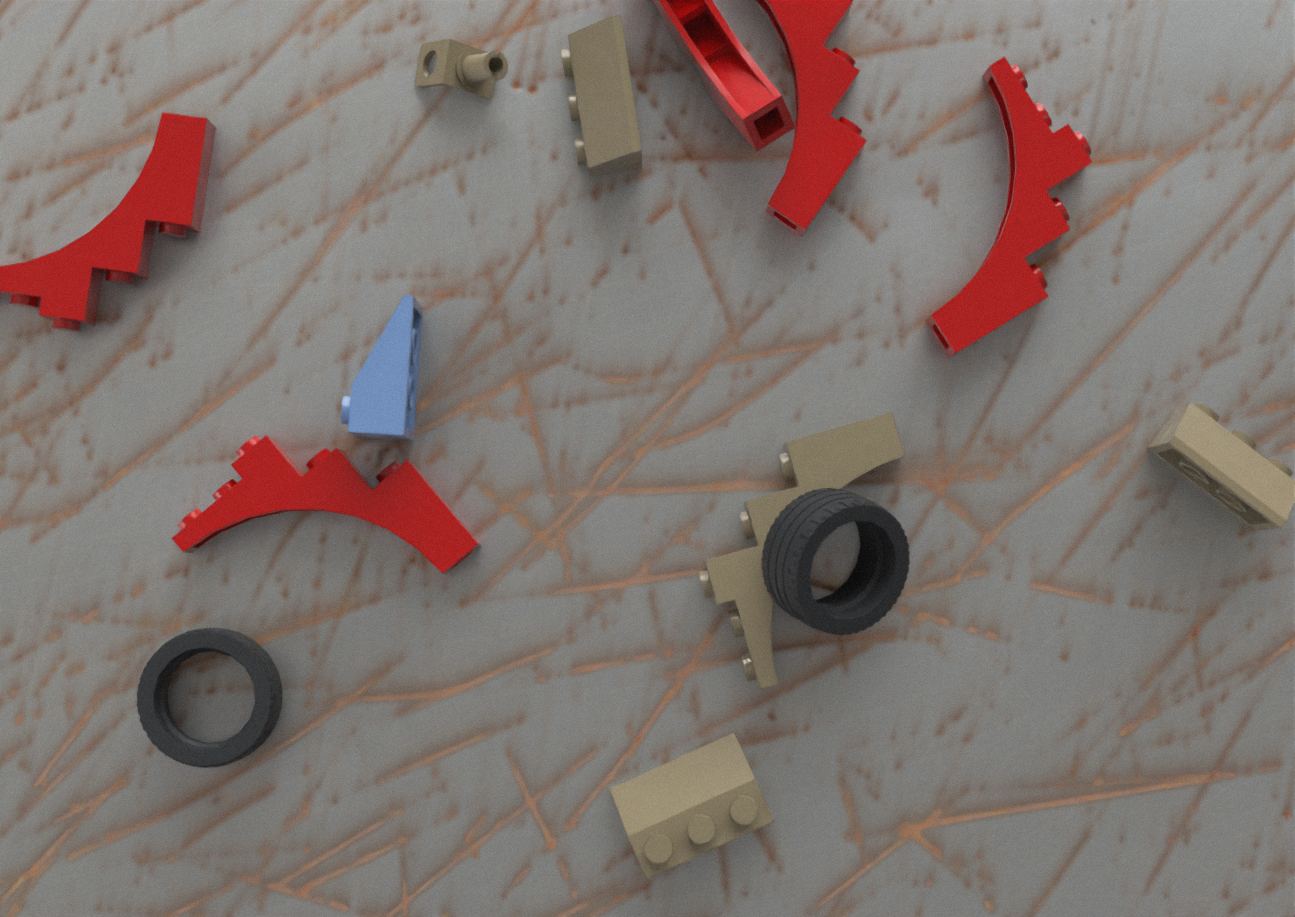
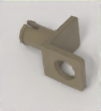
M452 39L423 43L420 48L414 85L418 88L447 86L483 99H490L493 95L495 81L503 79L507 74L508 62L501 52H498V54H496L497 51L486 52ZM435 53H437L438 60L434 72L429 76V61L431 57Z

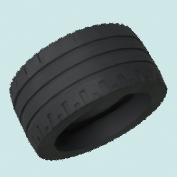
M836 488L814 489L811 492L808 491L804 495L798 496L797 499L787 504L785 509L775 518L773 525L770 526V531L767 533L766 541L763 544L764 549H762L763 556L761 558L764 584L772 599L785 612L808 626L834 635L859 633V631H864L866 628L878 623L882 617L884 618L886 613L896 604L898 597H900L905 581H907V573H909L910 552L908 549L909 544L907 543L908 539L897 519L879 504L846 490ZM854 521L858 527L860 539L857 564L848 580L833 594L815 600L810 583L813 559L822 542L840 526Z
M224 628L195 629L170 639L149 659L138 684L137 711L147 737L166 756L193 767H220L250 755L270 736L281 711L282 684L278 670L271 657L258 643L248 636ZM214 651L231 656L245 667L253 682L255 704L249 721L238 734L225 741L206 743L190 738L177 727L169 711L167 690L172 674L183 661L198 653Z

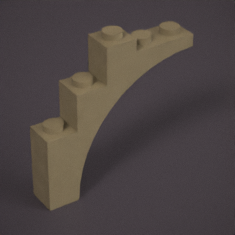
M892 412L786 442L784 444L786 453L779 454L778 456L785 480L793 479L795 487L745 501L746 511L738 513L745 539L754 537L756 546L705 560L706 570L698 572L705 598L714 596L716 605L734 600L736 609L730 610L728 613L735 637L744 635L749 652L741 655L744 671L748 682L756 680L760 689L778 684L771 638L774 600L767 591V587L764 584L765 580L762 577L763 571L761 570L763 544L766 541L767 533L770 531V526L773 525L775 518L785 509V506L790 504L792 500L797 499L798 496L804 495L808 491L811 492L814 489L819 490L820 488L842 489L859 476L879 466L905 457Z

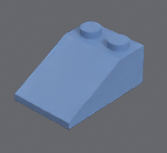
M404 295L353 381L350 396L343 397L341 407L342 424H348V432L360 439L414 442L423 307L414 296Z

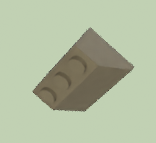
M621 15L611 16L569 34L568 42L570 49L561 50L565 77L574 76L576 93L568 94L571 120H581L583 137L574 138L578 165H588L589 177L642 169V148Z
M1188 402L1180 405L1147 449L1255 531L1282 528L1295 502V481L1290 478L1293 474L1292 470L1275 458L1270 457L1267 460L1254 450L1256 447L1255 442L1238 430L1229 432L1217 422L1220 419L1219 415L1205 404L1197 402L1194 405Z
M734 732L610 788L627 836L647 879L774 822Z

